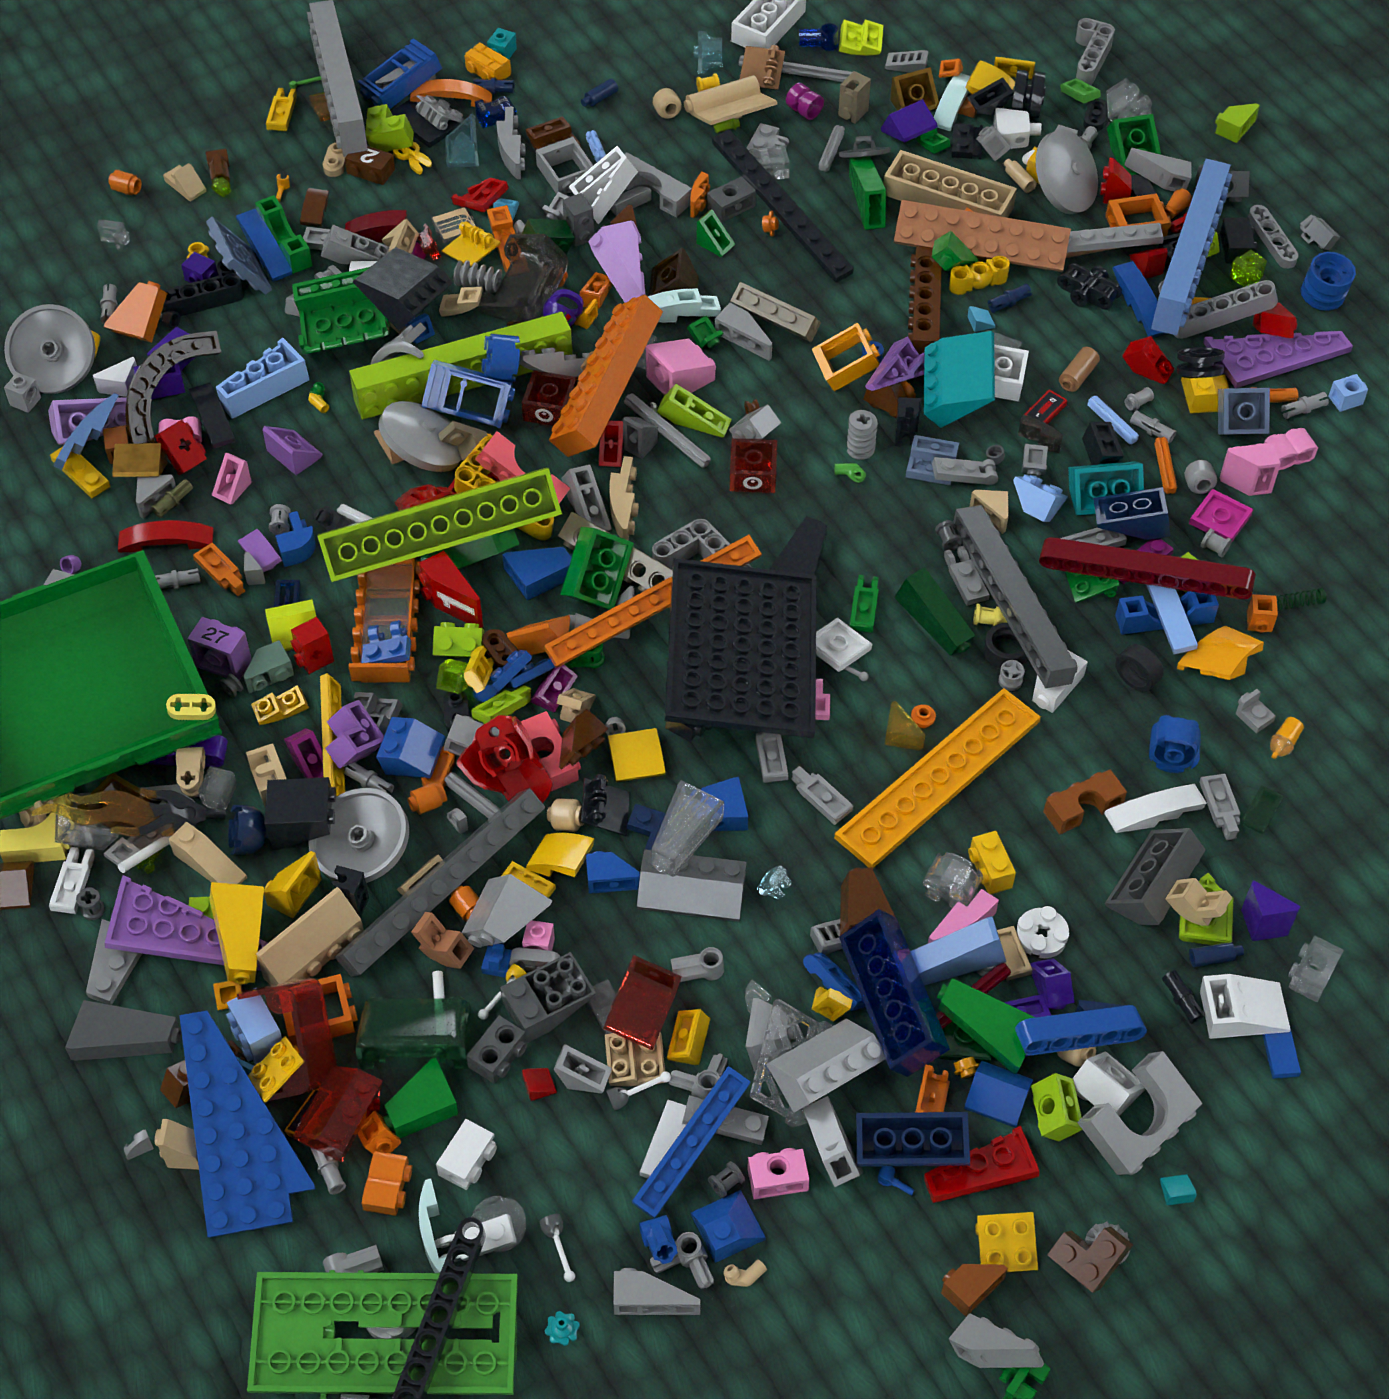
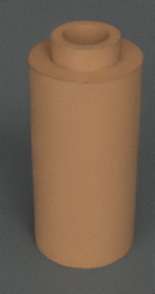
M1083 347L1060 375L1059 382L1063 389L1071 392L1077 391L1096 367L1100 357L1094 349Z

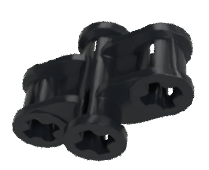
M1071 263L1067 266V271L1057 278L1060 288L1071 293V301L1079 307L1086 306L1089 301L1101 309L1108 310L1113 305V301L1122 294L1121 287L1117 283L1108 280V272L1101 266H1095L1089 271L1076 263Z

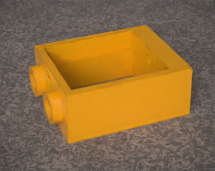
M859 323L812 348L821 371L834 392L874 370L880 364L877 359L880 354L876 346L870 344V341L873 339L867 328L863 330ZM862 342L867 354L834 372L829 360Z

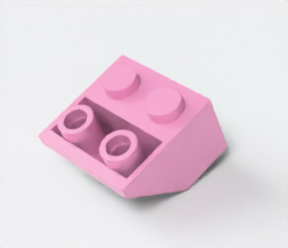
M1259 443L1228 448L1220 474V481L1248 496L1272 493L1281 465L1273 443Z

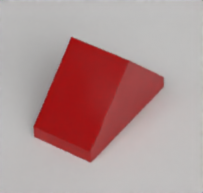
M1167 248L1148 249L1130 254V259L1146 279L1163 274L1168 250Z
M609 420L600 437L599 466L622 467L624 448L623 421Z

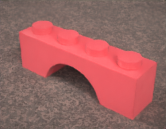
M498 431L475 459L484 469L496 475L500 481L526 474L520 469L515 460V445ZM551 474L558 502L560 503L570 490V487Z

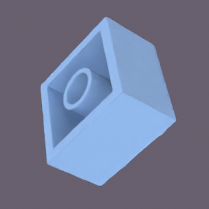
M254 988L227 1002L230 1012L226 1014V1017L231 1025L230 1029L235 1039L239 1040L242 1045L241 1049L247 1061L253 1060L256 1065L268 1055L276 1043L282 1040V1036L257 988Z

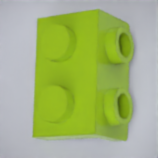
M441 622L440 626H434L433 656L471 657V652L477 647L482 646L484 629L479 628V624L465 623L464 627H455V623Z

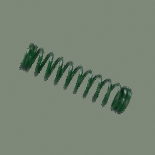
M1318 588L1317 590L1313 589L1312 592L1308 590L1307 592L1302 591L1301 593L1296 592V594L1275 596L1278 598L1279 610H1282L1280 597H1284L1283 605L1287 610L1288 603L1285 598L1287 595L1289 596V606L1292 609V594L1294 595L1295 607L1298 608L1297 594H1300V605L1303 607L1304 598L1302 593H1305V603L1309 606L1310 600L1312 605L1315 604L1313 591H1316V601L1318 604L1326 602V592L1323 588Z

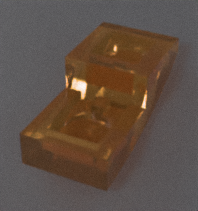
M325 93L309 95L310 102L320 122L330 120Z

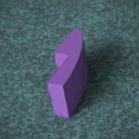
M258 529L238 540L241 548L253 556L263 572L273 569L276 564L282 561Z

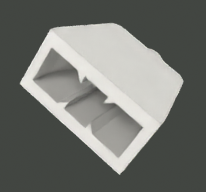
M995 108L993 126L1002 135L1011 149L1027 147L1030 136L1041 135V123H1030L1027 111Z

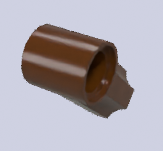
M227 149L206 151L212 184L219 188L226 187L227 183L230 182L228 171L230 165Z

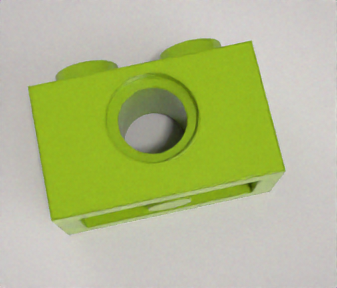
M1054 1073L1031 1085L1033 1103L1036 1108L1038 1128L1041 1136L1061 1141L1083 1130L1077 1123L1082 1117L1072 1078Z

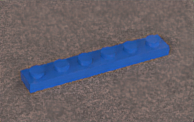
M728 1066L634 1197L632 1204L653 1219L657 1217L751 1082L731 1067Z

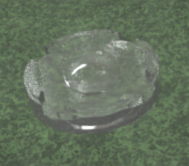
M493 1196L484 1199L473 1211L472 1217L477 1218L481 1223L505 1214L510 1215L517 1243L492 1252H504L512 1249L522 1240L526 1232V1217L523 1208L511 1198Z

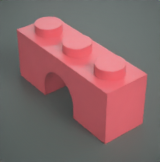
M547 711L521 721L529 734L536 752L541 750L551 752L549 756L541 759L553 783L551 791L578 781V770L581 769L579 761L574 766L569 764L562 770L559 768L562 737L559 734L560 728L557 721L551 719Z

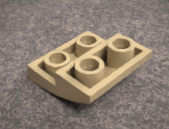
M627 1030L605 1034L607 1066L612 1068L608 1078L610 1086H639L660 1077L661 1073L665 1072L662 1034L660 1030L637 1034Z

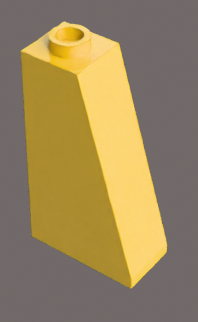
M211 882L210 903L227 980L234 981L237 984L255 983L256 953L259 947L264 895L263 886Z

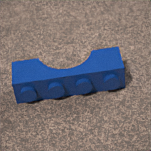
M1187 591L1179 598L1190 625L1214 622L1219 607L1216 595ZM1143 595L1119 598L1115 617L1121 635L1163 629L1154 604L1147 602Z

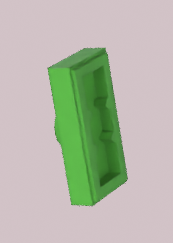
M1078 78L1060 85L1061 92L1082 103H1087L1101 97L1099 89Z

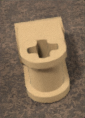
M204 747L177 749V784L180 786L182 793L188 797H195L203 790L205 769Z

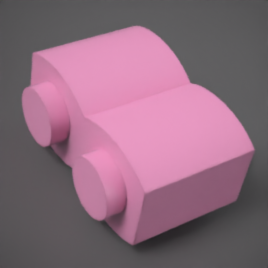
M1305 428L1291 429L1286 434L1270 435L1264 442V444L1273 443L1281 463L1279 470L1289 468L1294 464L1311 461L1315 458L1318 450L1317 445Z

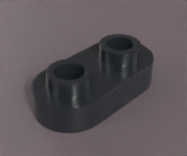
M1097 98L1089 101L1083 123L1085 129L1089 126L1095 127L1097 132L1103 129L1108 111V103L1105 100Z
M451 690L444 695V720L446 730L449 732L456 714L469 716L467 695L461 690Z

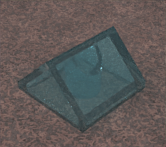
M473 114L445 137L446 164L449 168L479 166L476 120Z

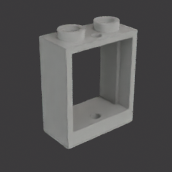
M574 137L536 150L537 166L556 194L557 192L564 195L571 193L572 190L569 186L593 166ZM573 159L581 170L558 178L551 166Z

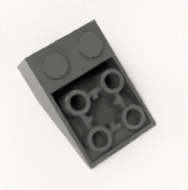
M571 952L500 987L502 1003L515 1025L525 1031L526 1043L552 1031L596 995L595 990Z

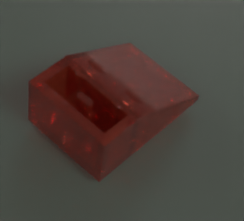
M633 955L622 976L603 1029L653 1050L682 976Z

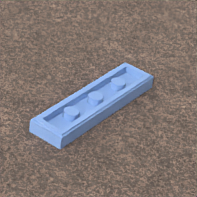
M1147 585L1173 654L1197 649V641L1176 589Z

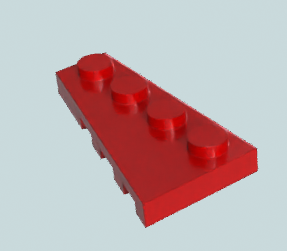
M1020 1125L1012 1129V1133L1004 1137L1000 1135L991 1140L990 1144L980 1149L975 1148L971 1150L969 1166H939L925 1173L924 1181L931 1200L935 1203L1039 1177L1040 1171Z

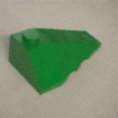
M510 529L425 554L419 559L423 561L445 551L455 566L460 569L517 546L519 541L514 529Z

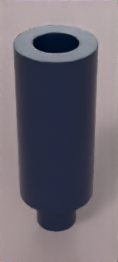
M609 79L585 93V98L581 99V104L584 107L588 105L594 106L618 92L617 83L613 79Z
M1232 942L1189 949L1192 967L1231 962L1236 960V956L1244 955L1243 946H1234Z

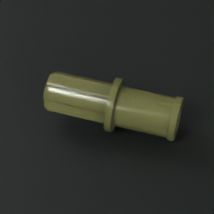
M183 480L173 490L166 491L165 495L151 506L152 511L156 516L162 518L171 508L179 505V501L193 489V486L188 480Z

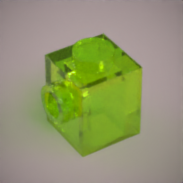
M447 659L439 666L436 689L457 694L465 690L468 685L464 679V671L468 663L453 659Z

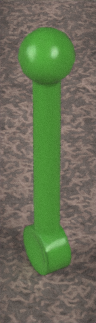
M321 76L298 82L291 81L289 86L294 89L299 85L319 81Z

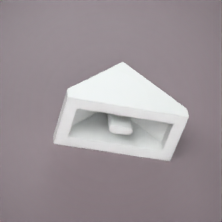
M131 357L94 374L93 378L97 391L103 394L112 395L116 393L119 396L127 397L129 386L135 375L133 367L137 366L135 358Z

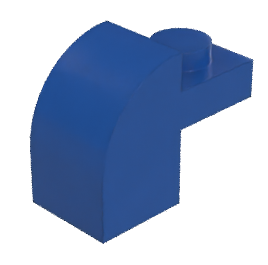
M298 511L288 513L292 531L275 535L284 567L306 561L311 557L316 548L313 527H307L305 519L300 520Z

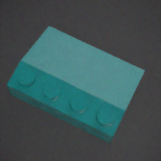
M992 331L941 338L925 347L924 415L938 427L942 428L995 400L994 333Z

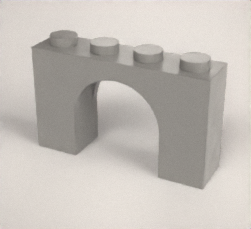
M1163 1051L1149 1053L1132 1069V1072L1150 1094L1154 1105L1153 1121L1145 1133L1138 1135L1132 1132L1109 1103L1095 1105L1077 1122L1117 1175H1133L1143 1167L1142 1162L1147 1157H1152L1161 1149L1160 1145L1165 1140L1174 1137L1179 1132L1178 1127L1183 1122L1191 1120L1197 1114L1195 1110L1202 1104Z

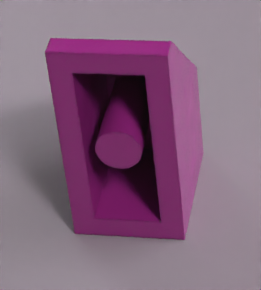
M305 728L284 739L294 762L305 778H324L323 751L312 730Z

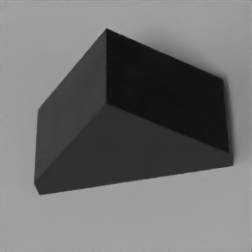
M1001 78L968 96V100L978 114L995 115V108H1003L1014 95V92L1005 79Z

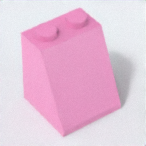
M690 339L654 343L646 346V377L663 395L675 384L692 393L715 380L716 365L714 361L708 358L702 352V349Z

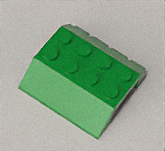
M370 267L292 284L294 302L300 316L302 335L298 336L302 354H310L324 349L341 347L346 344L350 345L365 340L381 338L391 333L389 320L353 283L358 276Z

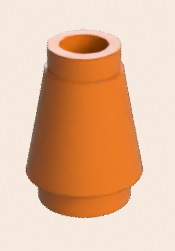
M1183 188L1174 191L1165 207L1166 215L1173 219L1189 207L1192 195Z

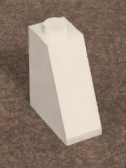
M1069 650L1068 652L1072 659H1075L1078 667L1072 684L1045 689L1037 675L1032 701L1040 708L1046 709L1051 713L1057 709L1085 675L1088 662Z

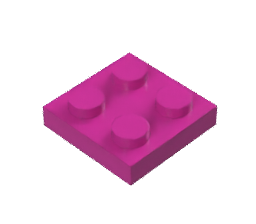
M1212 489L1191 516L1189 524L1206 533L1211 528L1217 535L1225 539L1230 538L1233 541L1251 517L1253 509Z

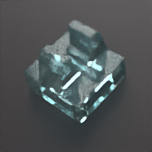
M781 865L768 870L756 890L763 896L769 895L776 899L784 897L785 893L780 890L779 885L785 889L791 886L792 883L786 876L788 871Z

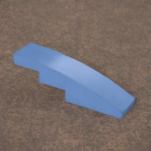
M112 394L97 405L79 423L57 456L54 467L62 470L70 452L80 455L88 437L98 440L119 396L118 394Z

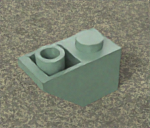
M280 640L256 650L244 674L249 694L262 690L266 686L278 681H284L294 675L291 660Z

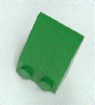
M1153 114L1113 119L1107 127L1110 147L1114 157L1131 175L1138 174L1125 166V161L1131 148L1161 155Z

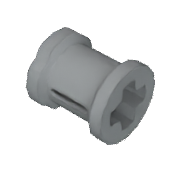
M276 504L270 508V516L272 518L268 528L275 535L283 534L290 530L288 513H291V510L288 506Z
M1210 528L1201 542V547L1204 549L1207 547L1217 552L1218 556L1222 558L1228 551L1232 539H1225L1214 533V530Z

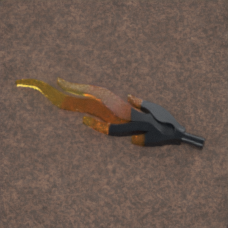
M142 788L139 790L140 795L149 799L161 800L166 804L158 805L123 791L109 790L85 796L69 794L67 797L68 800L77 804L104 803L107 805L101 809L81 810L54 803L35 809L31 815L55 813L84 826L110 821L124 822L134 825V827L115 826L110 829V832L138 837L149 834L165 825L173 824L169 829L160 834L162 837H170L186 822L193 826L199 822L206 821V819L225 820L226 811L206 809V806H201L176 791Z

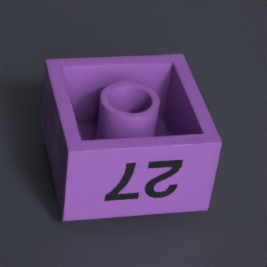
M201 617L187 638L195 666L226 678L231 673L240 680L252 660L245 632L238 627L224 625L218 620Z

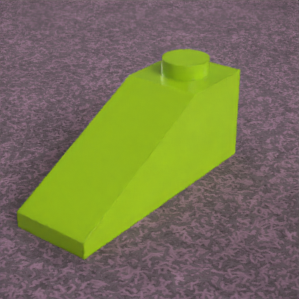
M675 384L664 395L657 410V413L674 424L722 438L725 436L732 420L678 384Z

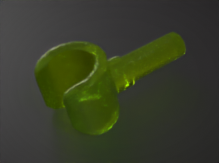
M166 846L137 864L138 869L140 870L144 864L148 863L144 871L147 874L152 873L155 869L154 861Z

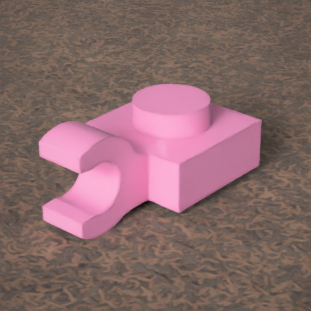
M816 679L815 720H829L830 694H823V679Z

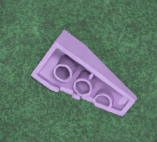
M627 221L602 227L588 241L594 256L625 303L633 297L637 298L644 295V273L640 269V261L643 259L642 254L639 253L638 245L641 243V236L635 223Z
M127 397L117 398L103 429L126 425L125 408ZM107 398L52 400L48 412L51 432L58 445L65 444L79 423Z

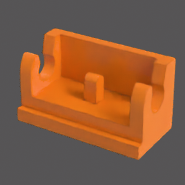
M925 1064L915 1112H944L950 1081H947L949 1073L946 1070H943L942 1075H937L933 1073V1066Z

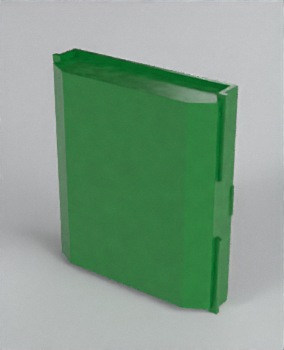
M144 550L48 585H41L13 595L12 598L0 602V819L29 809L37 801L47 802L73 792L74 788L135 764L140 766L176 752L177 749L186 748L222 734L216 712L208 720H176L171 718L167 712L166 703L172 695H208ZM180 702L176 703L175 711H180L182 707ZM202 703L200 707L202 712H205L208 708L207 703Z

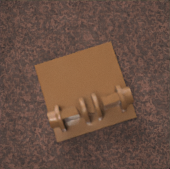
M771 45L769 49L746 46L740 79L754 75L761 88L778 90L785 51L778 50L779 47L777 45Z

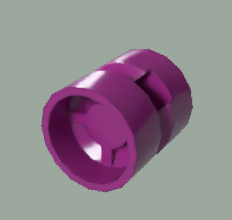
M797 83L789 90L786 97V105L799 112L806 119L813 120L821 112L824 98L816 92L810 91L811 89L804 84Z

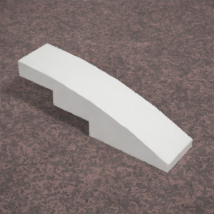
M1190 784L1158 791L1107 809L1104 814L1115 832L1120 833L1154 828L1159 821L1178 819L1183 812L1202 810L1207 803L1196 785Z

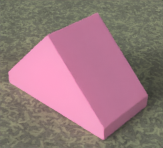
M225 453L212 496L228 504H233L252 483L247 461L230 453Z

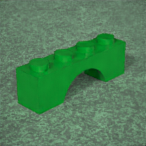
M275 195L255 202L257 212L274 236L292 269V273L294 274L312 267L309 246L301 234L295 236L286 219L283 207Z

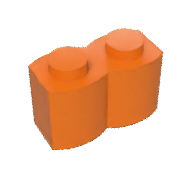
M374 1151L362 1198L364 1211L396 1216L398 1209H403L406 1192L402 1190L405 1182H410L412 1175V1165H409L407 1156Z

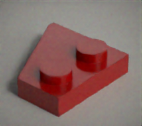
M490 177L480 184L467 188L469 193L463 196L454 194L451 199L455 205L485 212L509 188L506 181Z

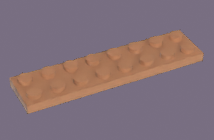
M901 200L894 243L912 247H933L936 239L952 231L977 258L992 259L995 256H1004L1011 264L1063 272L1071 229Z

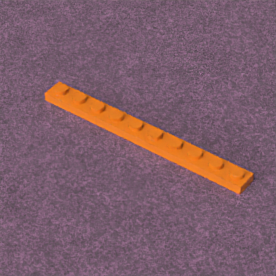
M747 535L701 561L745 566L760 558L762 553L751 536ZM672 576L544 645V650L554 666L558 668L670 607Z

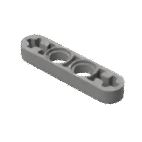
M1262 205L1252 206L1248 215L1250 224L1254 227V230L1278 265L1287 269L1293 268L1298 259V252L1269 210ZM1263 228H1271L1273 231H1265ZM1273 242H1280L1283 245L1278 246L1273 244Z

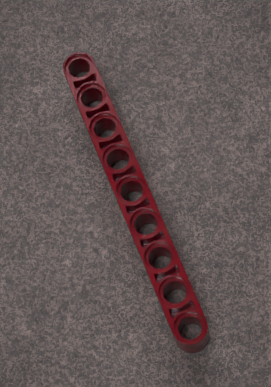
M1053 537L1044 540L1039 558L1040 565L1048 569L1235 599H1248L1252 596L1256 577L1255 572L1246 567Z

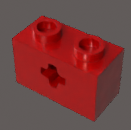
M183 420L176 422L154 436L157 442L161 443L166 456L178 475L185 473L207 459L203 445L200 442H196L191 426L187 422L184 423ZM185 443L186 447L181 450L179 445Z
M317 617L291 629L293 640L290 643L296 652L294 659L300 668L304 667L307 673L311 674L334 662L329 633Z

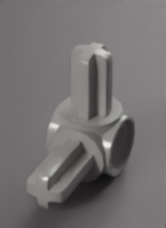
M723 1054L713 1055L708 1069L701 1073L698 1072L696 1076L673 1070L670 1074L669 1084L692 1091V1096L705 1099L723 1074L728 1060L723 1057Z
M693 1232L683 1233L675 1241L678 1254L673 1257L672 1262L662 1264L660 1261L654 1260L653 1257L650 1259L656 1273L663 1272L681 1263L686 1268L690 1267L700 1289L707 1288L714 1283L713 1276L705 1261L708 1255L700 1238ZM688 1244H697V1248L693 1253H684V1248Z

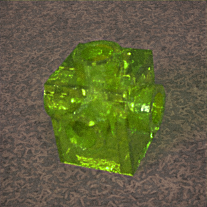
M1249 250L1232 262L1230 278L1243 287L1257 283L1264 275L1267 260L1254 251Z

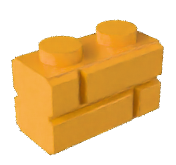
M480 42L464 55L466 69L470 73L477 74L482 79L491 80V78H497V80H505L511 75L510 60Z

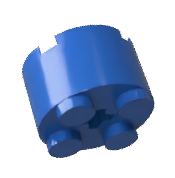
M490 334V337L485 336L484 350H486L487 356L486 359H482V372H484V376L515 382L516 378L513 374L517 375L520 357V349H515V343H520L519 336Z
M1169 715L1159 718V721L1151 729L1149 759L1156 763L1157 768L1166 772L1180 773L1184 772V768L1191 766L1192 769L1198 764L1201 746V731L1198 728V722Z

